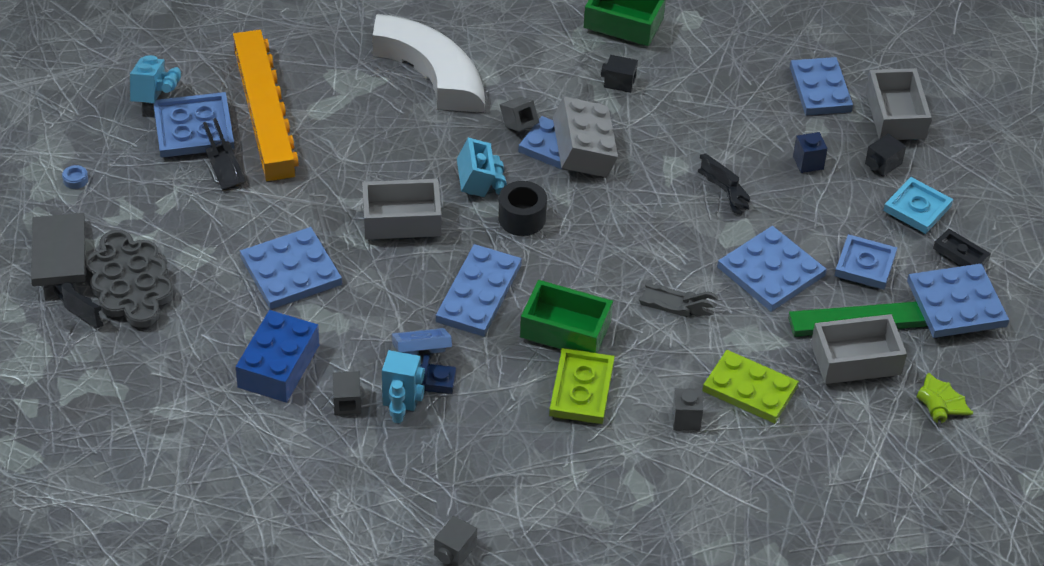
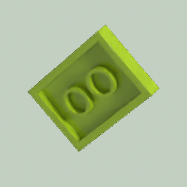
M562 348L549 416L603 424L615 356Z
M726 350L703 384L702 391L775 424L797 390L799 381Z

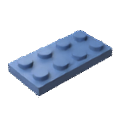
M474 244L436 314V322L485 337L521 267L522 258Z

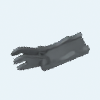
M646 282L644 293L639 298L641 305L685 317L690 316V314L713 315L714 311L705 308H715L717 304L707 300V298L718 300V296L712 292L699 294L691 291L679 292L663 285H654Z

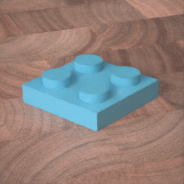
M910 177L885 203L883 211L927 234L951 208L953 199Z

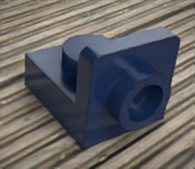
M424 354L423 363L421 364V367L425 369L421 384L425 386L424 391L453 394L456 367L430 364V355Z

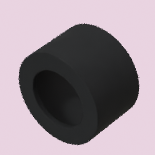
M515 181L504 186L499 194L498 221L500 226L508 233L517 236H529L539 232L546 222V192L541 186L530 181ZM524 204L532 207L521 209L514 207V205Z

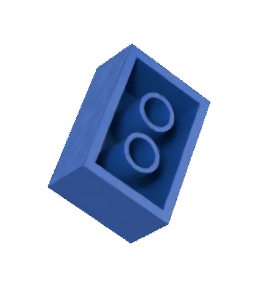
M269 310L235 367L237 388L287 403L319 347L318 324Z

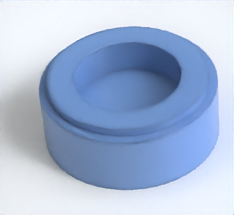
M69 166L62 173L63 183L67 188L79 189L88 183L87 170L82 166Z

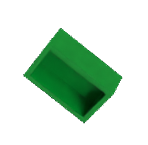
M588 0L585 5L583 28L649 46L664 19L666 0Z
M538 280L521 315L520 338L558 349L564 348L598 353L611 323L613 300Z

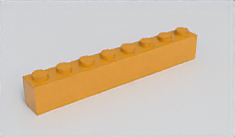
M261 30L233 33L234 52L265 180L273 181L295 177V167L299 166L297 152H292L294 150L293 136L288 135L290 133L288 118H283V116H286L284 102H279V100H282L280 86H275V84H278L276 70H271L274 66L272 54H267L270 52L268 39H263Z

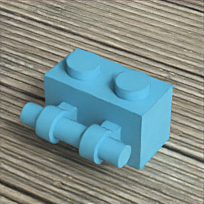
M152 55L141 57L130 73V101L155 103L162 91L168 93L175 89L182 76L181 70L178 67H174L165 72V59H157L156 56Z
M467 138L457 157L461 192L485 197L492 185L496 194L499 195L502 188L507 185L506 177L503 175V162L500 161L499 156L492 155L491 143Z
M388 350L382 368L383 406H389V413L392 416L393 422L401 423L406 410L414 411L417 401H422L425 386L421 384L425 369L421 367V356Z

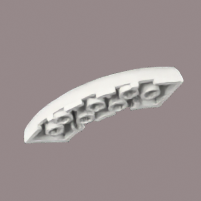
M376 15L373 31V56L388 58L401 63L405 60L413 64L415 70L426 79L431 80L437 98V109L485 113V95L480 75L472 60L459 46L444 34L422 23L392 15Z

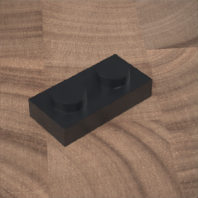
M949 228L934 242L933 246L934 250L961 266L981 263L984 266L989 261L991 255L988 251Z

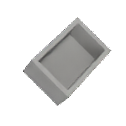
M917 68L870 70L866 95L878 138L880 139L889 133L897 140L927 139L931 114Z
M564 96L553 115L561 168L607 177L618 158L609 107L600 103H592Z
M438 179L362 182L365 239L441 236V205Z
M892 314L821 322L814 325L811 346L825 384L902 375L907 353Z

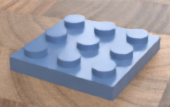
M226 92L160 99L153 103L161 158L205 153V149L211 147L203 122H207L215 145L220 144L221 141L213 122L214 118L219 123L225 141H229L231 148L235 149Z
M774 226L769 227L718 260L717 265L718 269L771 312L823 278L827 270Z
M311 227L240 250V258L270 310L342 285L341 275Z
M982 263L908 275L907 282L933 338L1008 326L1009 318Z

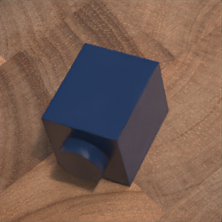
M820 132L796 135L793 158L800 173L824 170L828 148Z

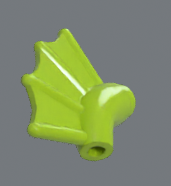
M931 373L926 374L924 385L919 390L916 398L927 406L934 422L937 423L940 419L941 423H944L948 418L947 415H973V411L966 404L965 396L953 390L949 382L940 381L932 376Z

